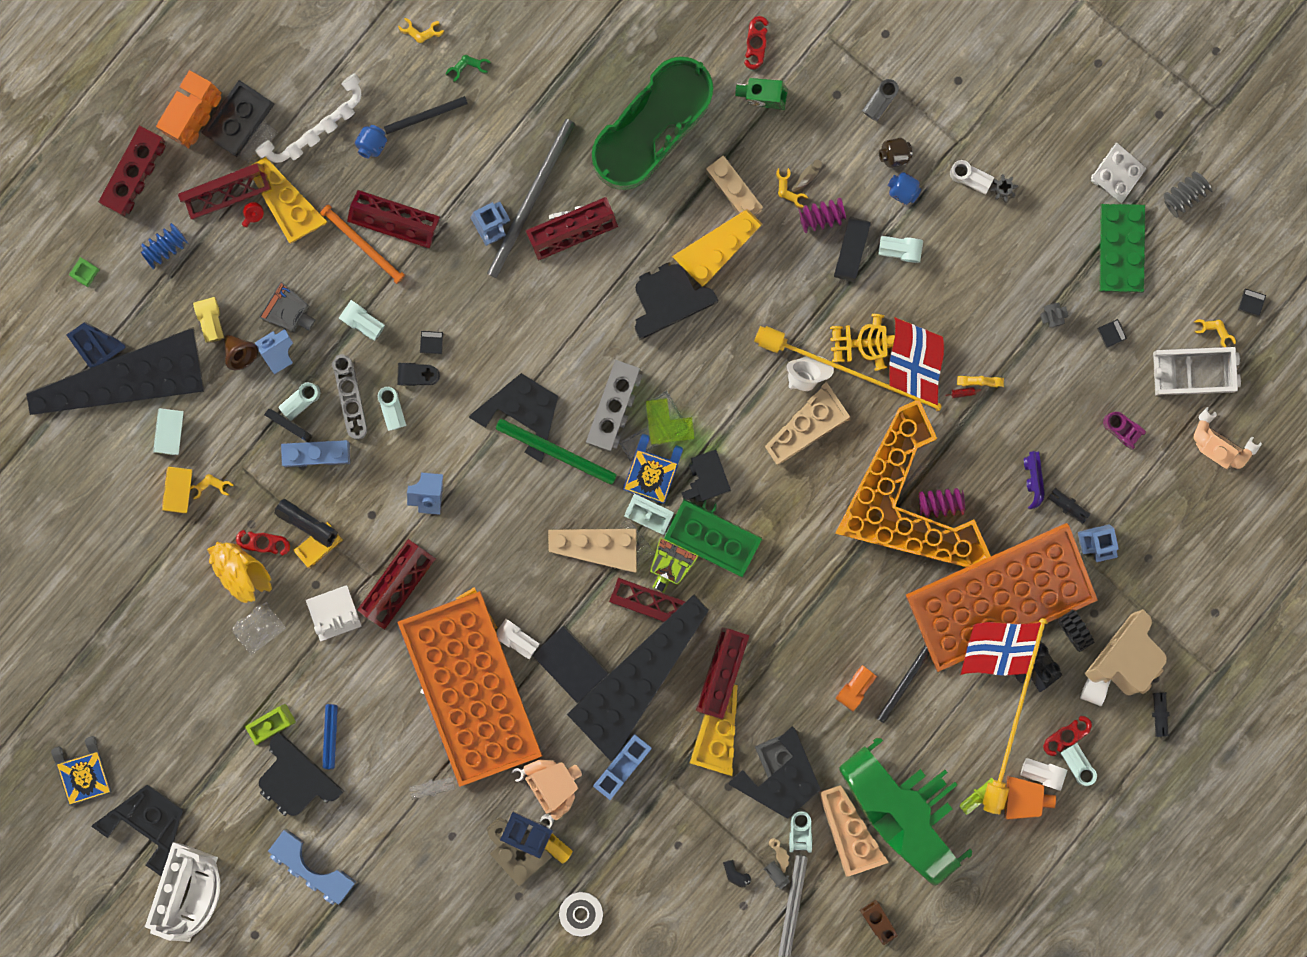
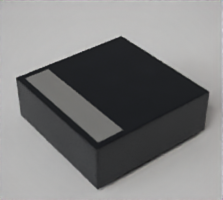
M1245 288L1238 310L1259 317L1266 295Z
M1118 319L1097 328L1106 348L1127 339Z
M421 331L420 353L442 355L443 332Z

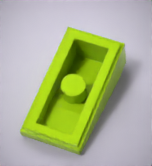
M283 704L248 724L245 728L256 746L295 724L296 721L288 706Z

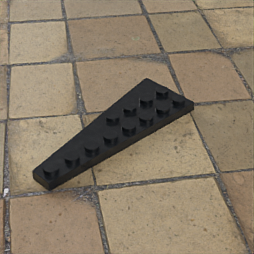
M194 327L27 392L26 396L30 415L204 392Z
M695 594L567 713L572 721L610 761L616 757L709 612V609Z

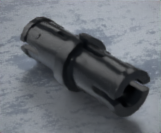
M1055 487L1052 493L1059 498L1057 499L1050 494L1047 499L1062 508L1063 513L1070 514L1083 525L1086 519L1079 514L1081 513L1088 518L1091 513L1076 504L1075 499L1068 498Z
M1167 692L1153 693L1154 713H1152V717L1155 718V737L1169 736L1168 716H1170V712H1167Z

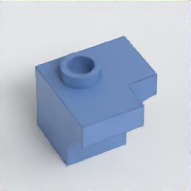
M492 202L474 211L471 216V220L485 246L506 236L503 225L509 223L510 219L501 202L495 204Z
M285 329L278 334L272 331L255 342L260 354L274 374L293 363L288 354V350L293 342Z
M421 472L419 482L408 486L407 505L418 506V513L440 515L443 474Z
M1110 524L1078 532L1083 554L1093 553L1096 562L1118 557L1117 550L1119 548L1115 530Z

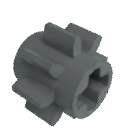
M1002 174L1000 181L997 179L993 180V184L996 186L991 188L990 192L996 193L995 200L1000 197L1003 198L1004 202H1007L1008 196L1012 198L1016 196L1012 190L1016 189L1018 185H1013L1011 182L1013 177L1005 179L1004 174ZM1002 184L1005 187H1009L1006 193L1003 190H999Z
M1060 302L1044 306L1045 312L1040 314L1043 324L1048 323L1049 328L1065 324L1064 318L1069 316L1066 306L1061 308Z

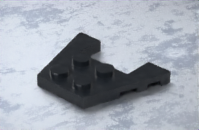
M521 373L470 414L469 418L486 428L496 411L500 410L534 431L535 435L548 441L558 396ZM528 445L524 453L542 463L544 452Z
M793 726L778 738L792 757L760 786H757L746 772L742 770L728 782L730 786L787 819L821 790Z
M147 784L95 822L91 827L106 838H109L121 820L126 822L158 845V848L145 866L162 877L184 809Z

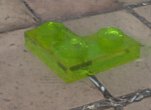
M667 398L645 401L651 445L695 439L692 417L670 420Z

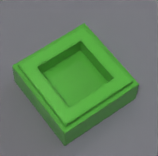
M80 257L69 276L89 287L100 269Z

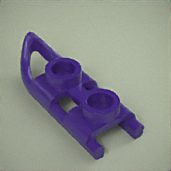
M1039 451L1029 452L1030 456L1024 458L1025 470H1030L1031 478L1027 479V489L1029 492H1035L1034 500L1028 507L1030 510L1040 506L1045 496Z

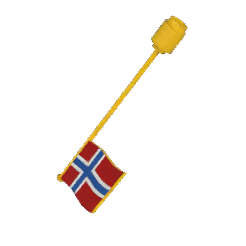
M894 317L895 337L889 364V385L787 344L788 339L784 338L785 333L771 327L760 326L754 342L758 343L759 347L774 353L788 348L913 400L920 399L921 403L935 408L936 411H940L942 408L941 404L938 403V381L944 356L943 336Z
M1044 618L1039 620L1040 623L1029 624L1000 622L974 624L960 675L967 673L995 675L1027 674L998 780H993V783H988L983 799V810L993 814H1000L1001 810H1004L1009 788L1006 787V783L1002 782L1044 626L1048 624Z

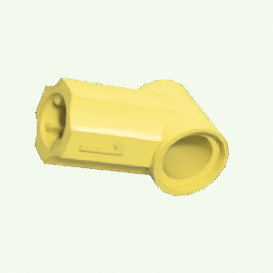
M212 297L194 302L195 313L198 321L201 323L205 342L211 343L225 339L219 319L220 311L216 298Z

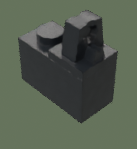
M716 449L691 458L692 463L689 464L692 476H697L698 479L690 483L692 489L681 492L683 499L695 498L696 502H703L731 492Z

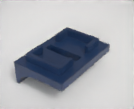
M513 811L500 841L540 859L553 829ZM531 825L533 827L525 845L521 844L528 826Z

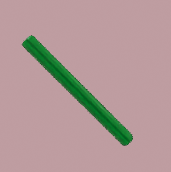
M500 419L496 425V430L608 484H613L617 475L508 421Z

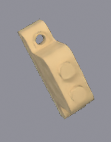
M1143 609L1132 613L1089 667L1085 675L1095 683L1100 681L1107 683L1112 680L1126 695H1133L1139 692L1142 694L1146 693L1152 686L1150 683L1162 674V668L1166 664L1165 653L1147 635L1152 625L1151 617Z

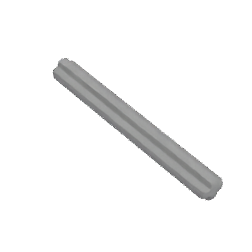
M797 855L795 859L778 957L791 956L808 858L803 855Z

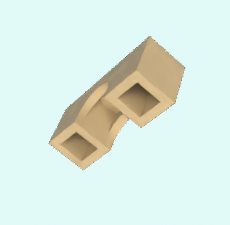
M724 156L706 168V174L715 186L725 194L737 214L746 209L754 216L762 212V205Z

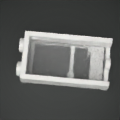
M1235 347L1156 350L1153 352L1155 396L1234 393L1241 386L1240 374H1237L1236 367L1240 363L1239 352H1236Z

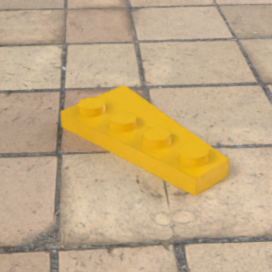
M266 157L256 162L264 166L272 190L261 194L290 244L328 223ZM261 175L253 179L258 189L264 187Z
M746 209L672 257L703 287L763 224Z
M738 685L733 687L723 720L707 714L704 715L691 756V764L732 776Z

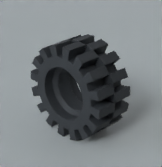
M1074 609L1058 618L1063 631L1077 651L1081 652L1095 643L1089 629Z

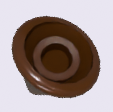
M232 335L225 336V364L227 368L237 371L248 367L258 355L257 345Z

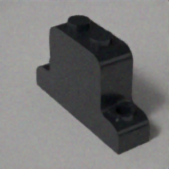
M670 262L658 267L659 271L654 274L647 272L639 276L640 280L637 282L635 290L646 313L635 319V332L639 340L717 304L719 300L715 292L706 286L694 290L683 267L679 264L671 265Z
M278 732L271 739L269 751L277 760L259 779V787L262 790L260 794L266 800L270 801L272 799L277 803L276 809L284 816L287 814L291 816L301 814L317 795L324 802L328 803L329 801L337 800L345 792L281 732Z

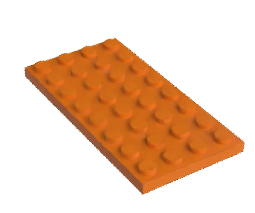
M1067 523L906 594L937 672L964 661L974 624L984 622L1029 624L1040 623L1039 620L1042 618L1046 619L1049 623L1073 609L1076 611L1098 601L1070 526Z
M481 591L397 622L459 787L542 757Z

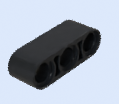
M849 217L834 273L835 278L855 283L871 222Z

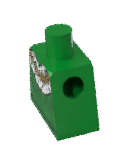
M749 78L748 85L737 83L735 96L746 98L747 102L752 106L785 110L788 88L781 80Z

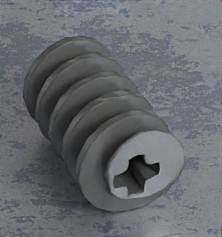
M1194 171L1192 178L1187 176L1185 183L1179 182L1178 188L1172 187L1171 193H1164V202L1169 211L1178 218V209L1183 213L1186 212L1185 204L1191 208L1193 207L1192 199L1198 203L1200 202L1199 194L1205 198L1207 196L1206 189L1210 192L1213 191L1209 182L1200 173Z

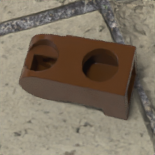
M877 900L872 901L859 910L883 946L898 936Z

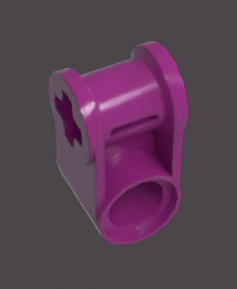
M1120 412L1109 413L1103 419L1105 429L1131 450L1135 448L1134 444L1141 435L1146 434L1142 427ZM1112 416H1116L1120 421L1117 428L1110 425V418Z

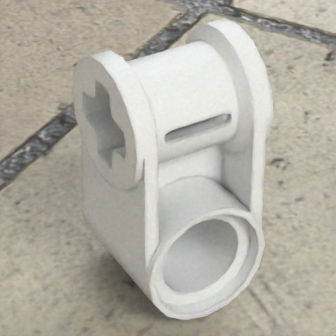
M1088 678L1081 692L1080 699L1102 706L1110 681L1107 683L1104 681L1095 683Z

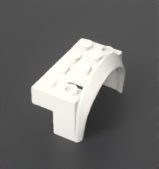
M172 844L145 925L146 928L151 929V934L169 941L190 942L192 936L207 924L216 908L220 894V876L216 864L218 857L184 844ZM191 877V883H190V888H189L187 897H186V899H185V902H184L183 906H182L181 909H180V905H181V902H182V899H183V896H184V893H185V890H186V887H187L189 878ZM181 915L194 919V921L182 918Z

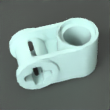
M797 810L791 816L789 852L807 850L808 853H812L811 817L805 810ZM798 815L807 817V823L804 826L795 824V818Z

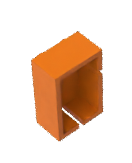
M190 70L179 86L190 93V96L187 97L177 91L156 125L167 137L188 149L196 143L199 137L198 132L202 126L208 123L210 119L209 114L213 107L219 104L221 100L220 95L222 94L210 81Z

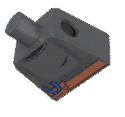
M280 282L259 316L263 321L291 332H295L299 325L310 331L316 321L306 314L310 306L282 282Z

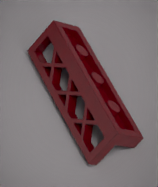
M256 163L178 193L180 202L186 204L190 219L194 220L272 190L264 166ZM261 175L264 187L259 189L250 187L253 179ZM240 184L245 188L241 196L235 197L230 194L234 185ZM221 192L225 194L222 203L218 205L212 203L211 199L214 193ZM198 199L204 201L205 205L202 211L195 213L191 202Z
M357 190L349 208L347 222L430 249L440 216ZM359 199H363L368 201L370 204L365 205L359 203L358 201ZM380 207H387L390 211H383ZM406 213L409 214L411 217L405 218L402 217L400 214ZM427 220L433 222V224L430 226L423 224L421 221Z
M604 197L526 230V233L539 261L618 227L607 197ZM611 220V222L602 225V223Z
M408 539L357 611L385 630L436 558ZM423 554L427 559L422 566L417 567V560ZM412 574L410 583L404 585V578ZM399 592L400 597L397 601L391 602V596ZM386 610L387 615L382 622L376 619L381 611Z
M621 578L617 579L609 600L610 603L663 622L671 616L670 614L679 609L676 608L675 603L680 605L685 603V601ZM621 583L630 586L633 593L632 596L627 598L617 596ZM633 588H636V589L641 590V591L638 592V593H635V591H634ZM644 592L650 593L654 602L647 606L642 605L637 595ZM654 595L661 597L662 599L656 601ZM635 597L637 602L631 601L629 599ZM665 599L669 600L675 610L668 613L662 612L657 603ZM656 605L658 610L651 608L650 606Z
M722 627L696 708L697 712L723 720L750 635Z

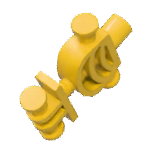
M872 314L873 325L867 324L863 326L858 339H851L850 325L845 326L846 337H841L843 326L830 327L833 334L830 342H835V347L831 348V351L834 352L832 362H845L842 351L847 352V362H851V348H858L864 360H875V371L887 369L883 358L888 356L887 348L893 347L895 335H886V326H881L882 318L885 315ZM870 329L868 337L861 339L863 332ZM878 330L876 337L871 339L873 331ZM846 341V347H840V342ZM867 347L871 356L866 355L862 348ZM872 347H876V350L879 355H876L874 353Z

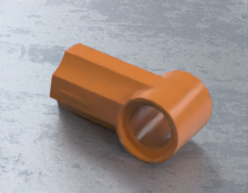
M862 665L835 699L853 712L865 697L864 694L877 676Z

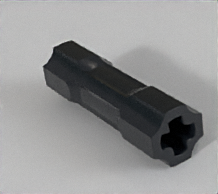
M286 499L281 500L275 508L274 514L277 517L307 533L327 548L337 538L338 532L324 522L318 521Z

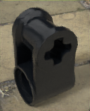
M398 363L397 385H434L440 379L439 370L432 365ZM429 369L434 373V377H430V381L424 377V373H428Z

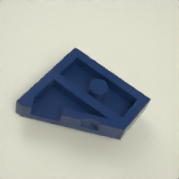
M87 322L82 323L66 334L89 368L104 363L127 347L124 342Z

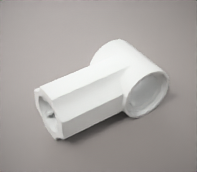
M964 160L955 162L950 170L952 180L963 183L985 195L994 179L993 176L971 166ZM959 166L965 168L966 175L958 176L955 173V168Z
M505 618L496 631L499 641L508 647L511 646L518 653L530 659L540 643L521 631V628Z
M1026 758L1020 776L1041 782L1042 785L1061 791L1068 770Z

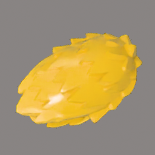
M216 542L215 546L207 549L210 554L209 564L212 565L215 575L219 577L224 588L228 589L231 595L243 603L255 601L253 593L255 588L260 592L264 590L270 592L272 590L270 575L263 564L242 550L238 544Z

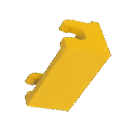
M167 467L161 511L187 513L192 469Z
M337 534L333 544L327 548L310 536L294 549V552L308 568H311L342 542L343 539Z

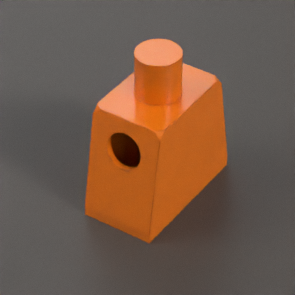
M1007 776L1006 787L1009 788L1005 803V819L1042 816L1043 807L1055 808L1056 795L1044 794V785Z

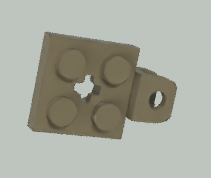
M498 817L487 827L490 839L496 844V847L489 853L515 883L520 886L552 856L544 849L540 859L525 853L526 858L524 860H517L515 858L517 856L516 851L522 852V850L500 841L508 822ZM497 828L503 829L500 833H496L495 830ZM528 829L523 836L521 844L525 845L530 834Z

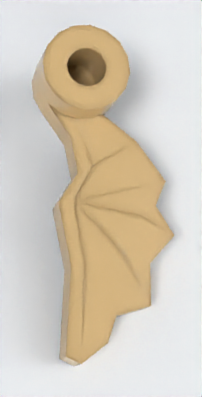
M772 838L769 841V846L776 851V859L781 870L785 873L786 867L789 865L788 859L790 856L787 855L785 849L780 847V842Z

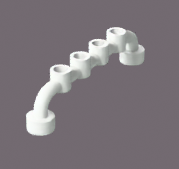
M355 73L347 77L342 82V85L346 91L352 90V98L340 105L331 115L322 119L313 129L304 133L300 139L290 144L282 153H273L272 150L275 147L269 140L261 144L255 150L260 158L266 157L275 163L283 162L290 157L292 160L299 158L303 154L302 147L306 144L310 147L314 146L320 141L318 136L324 130L327 134L332 132L338 126L335 123L338 119L342 117L344 120H347L355 113L353 108L361 99V89L358 85L361 80Z

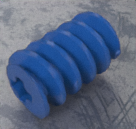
M172 223L170 224V232L165 228L163 229V237L158 233L155 234L156 242L151 238L148 239L149 247L143 243L141 244L143 250L141 254L153 270L155 269L154 261L161 265L163 263L161 256L168 260L170 259L169 251L177 254L176 246L183 250V241L189 244L181 231Z

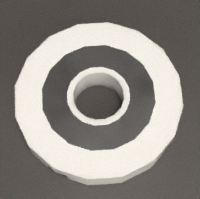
M577 892L565 898L560 906V922L564 929L572 935L581 937L590 935L602 923V906L598 899L590 893ZM578 908H584L587 911L588 915L585 920H578L575 917V911Z

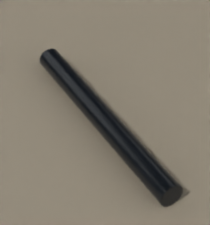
M463 96L384 126L386 135L467 105V100Z
M926 646L923 647L877 717L882 723L886 721L929 656Z

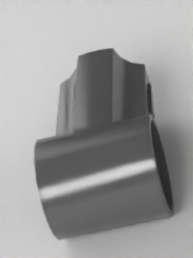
M886 79L881 82L878 89L862 109L866 116L876 122L879 120L899 91L896 81ZM890 84L894 87V93L886 95L883 93L882 87Z

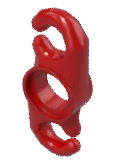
M762 16L754 17L749 24L745 56L746 58L751 56L758 58L756 64H751L748 60L744 61L745 66L751 70L759 69L764 61L766 33L768 30L767 28L762 30L755 28V24L759 21L764 26H768L769 22ZM754 37H759L763 42V45L758 49L750 45V41Z
M242 530L236 535V543L244 550L278 554L276 548L278 542H283L285 548L280 551V555L284 556L290 550V542L283 536L250 531L248 532L250 542L244 544L241 538L246 534V531ZM262 536L267 537L269 540V546L266 549H260L257 546V540Z
M1086 716L1079 717V721L1086 723L1087 727L1085 730H1079L1078 721L1074 720L1070 725L1060 728L1049 736L1043 745L1046 754L1049 756L1057 755L1056 751L1049 749L1051 742H1056L1058 745L1057 751L1062 752L1064 748L1074 745L1088 735L1092 728L1090 719ZM1071 730L1073 732L1074 738L1071 742L1066 743L1062 740L1063 731Z

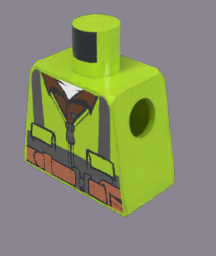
M660 538L650 571L658 576L652 588L665 593L669 582L679 585L697 560L698 555Z

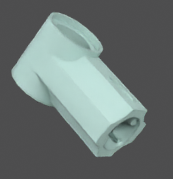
M881 236L878 255L901 258L902 261L920 263L923 240Z
M351 300L339 316V319L375 341L385 325L366 313L367 311Z
M304 383L278 408L292 421L310 404L319 399L321 394L320 388L314 383ZM308 386L313 387L315 391L314 396L310 399L304 395V391Z
M391 387L382 388L378 392V401L380 402L388 431L407 426L397 391ZM386 391H392L394 394V399L390 403H385L382 399L383 393Z
M1077 743L1061 752L1062 757L1079 785L1090 786L1095 783L1097 773L1091 767ZM1083 770H1088L1092 775V779L1088 783L1081 780L1080 774Z

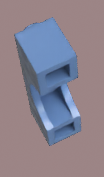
M283 830L268 850L272 854L270 858L279 865L283 862L289 867L288 872L296 878H299V876L303 877L307 881L305 884L315 892L317 889L325 894L323 898L332 905L335 902L339 905L356 881L340 869L328 874L312 871L303 860L302 848L304 842L289 830Z

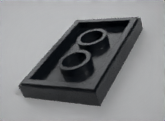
M238 80L201 133L235 157H238L275 104Z
M268 409L264 414L302 440L310 442L312 439L310 433L274 410Z
M565 625L532 655L576 703L581 701L609 674L608 670Z

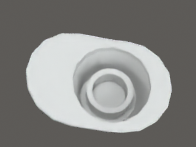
M807 356L792 360L787 364L789 388L791 390L810 391L818 382L830 378L834 373V367Z

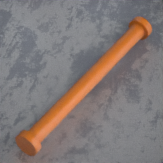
M329 204L326 205L320 214L333 222L394 279V283L398 284L405 277V274L396 270L333 212Z

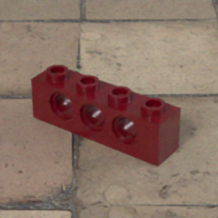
M139 125L98 203L125 217L126 213L130 214L135 205L133 201L136 195H140L145 187L144 180L146 176L152 174L156 166L154 162L157 156H161L166 148L164 138ZM143 148L149 149V155L146 158L139 157V152ZM137 167L139 169L138 175L133 178L129 177L130 169ZM123 186L128 187V194L120 197L118 194L119 189Z

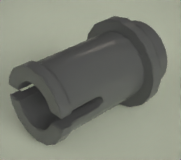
M775 860L763 869L774 881L775 887L778 886L779 889H782L790 882L788 879L789 875L786 876L775 863Z

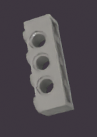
M615 360L586 444L611 452L612 448L617 449L621 438L617 435L619 428L625 427L628 416L624 414L627 407H632L635 395L632 394L634 386L639 387L643 376L639 374L640 368ZM623 380L629 384L627 391L620 392L617 390L616 385L619 381ZM613 401H618L622 408L619 412L614 413L609 410V404ZM603 423H613L614 430L611 433L603 432L601 429Z

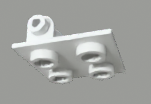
M1115 143L1096 172L1092 174L1091 182L1096 186L1100 185L1122 204L1146 170V167L1118 143Z
M347 585L306 600L315 625V632L319 636L320 641L362 627Z

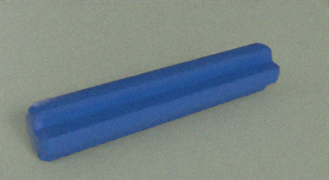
M327 704L325 706L323 769L335 768L338 711L336 704Z

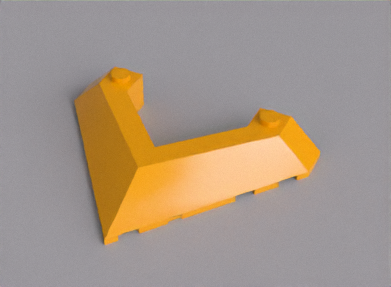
M920 399L898 409L835 534L969 567L991 557L975 520L952 528L896 507L916 450L937 440Z

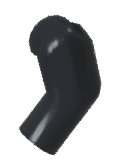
M733 859L723 862L729 882L738 887H746L751 883V876L748 873L742 874L738 872Z

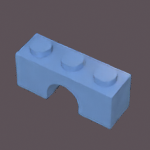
M347 440L281 444L283 467L350 464V442Z
M634 734L593 787L611 800L652 747Z

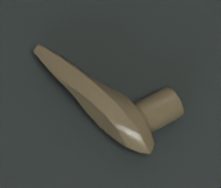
M817 159L802 172L798 182L791 191L796 192L808 185L817 176L822 162Z

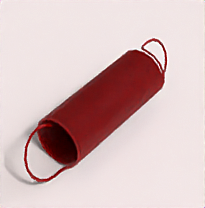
M974 387L952 390V394L945 396L951 395L953 398L976 395Z

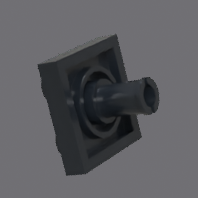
M1040 641L1031 680L1038 691L1042 692L1063 675L1059 665L1050 656L1047 646ZM1016 674L1015 677L1020 683H1024L1027 674Z

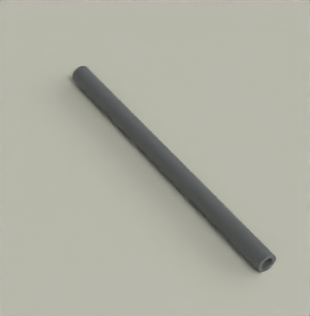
M565 119L487 272L488 275L497 278L575 126L573 121Z

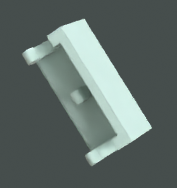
M158 409L153 453L179 454L184 411Z
M634 494L624 517L664 535L674 512Z

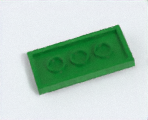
M1101 204L1099 292L1143 293L1145 205Z
M683 499L664 536L665 540L740 577H743L762 541V537L686 499Z

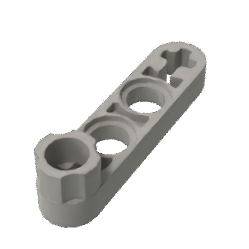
M340 354L332 362V367L335 373L347 433L353 439H362L367 433V425L354 364L349 357ZM341 360H344L346 363H348V366L345 370L338 368V365L341 364ZM352 373V377L339 379V375L344 376L345 374L349 375ZM345 381L353 382L354 389L352 392L345 393L342 390V384ZM350 402L358 404L359 409L357 413L349 414L346 407ZM361 415V420L357 419L359 427H363V430L360 431V435H356L355 432H351V429L354 428L353 420L349 422L348 418H357Z

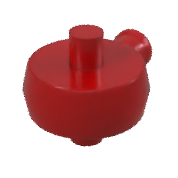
M250 202L244 207L243 215L245 220L242 222V225L247 228L250 222L255 223L262 219L264 210L259 203Z

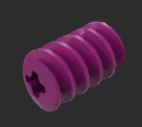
M841 198L837 199L836 205L832 199L829 200L828 207L822 201L820 202L819 209L815 203L812 204L811 210H809L807 205L803 206L802 212L798 208L801 225L805 233H808V226H811L815 232L818 224L824 230L825 223H828L833 228L834 221L839 226H842V219L846 220Z
M954 488L953 495L949 489H945L944 496L941 490H937L935 496L932 491H928L927 497H925L923 491L919 492L920 515L924 513L926 518H929L930 513L933 512L935 517L938 518L939 512L942 511L944 517H947L948 510H950L952 515L955 516L957 509L964 515L965 499L963 489L960 494L959 489Z

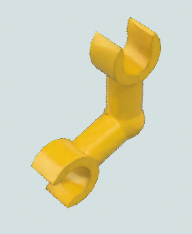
M404 18L405 22L409 24L407 29L398 26L401 33L409 34L418 43H423L433 36L440 37L445 32L444 30L440 32L434 31V27L440 24L439 21L433 22L431 27L422 33L416 30L407 18Z
M778 168L776 177L779 180V197L794 202L797 208L802 209L803 205L799 204L797 199L800 197L808 199L807 195L803 193L797 195L788 191L787 183L791 174L788 168L786 177H781Z
M1198 319L1193 322L1201 323L1203 326L1201 331L1194 332L1196 334H1201L1205 330L1216 329L1221 337L1220 344L1223 348L1226 347L1224 343L1226 338L1231 339L1232 343L1236 344L1235 338L1228 334L1222 320L1205 322Z
M958 376L957 385L1004 387V378Z
M208 474L197 485L190 486V491L196 488L198 495L193 499H198L201 497L202 491L209 485L220 489L223 495H230L223 490V487L226 484L234 486V484L229 481L223 482Z

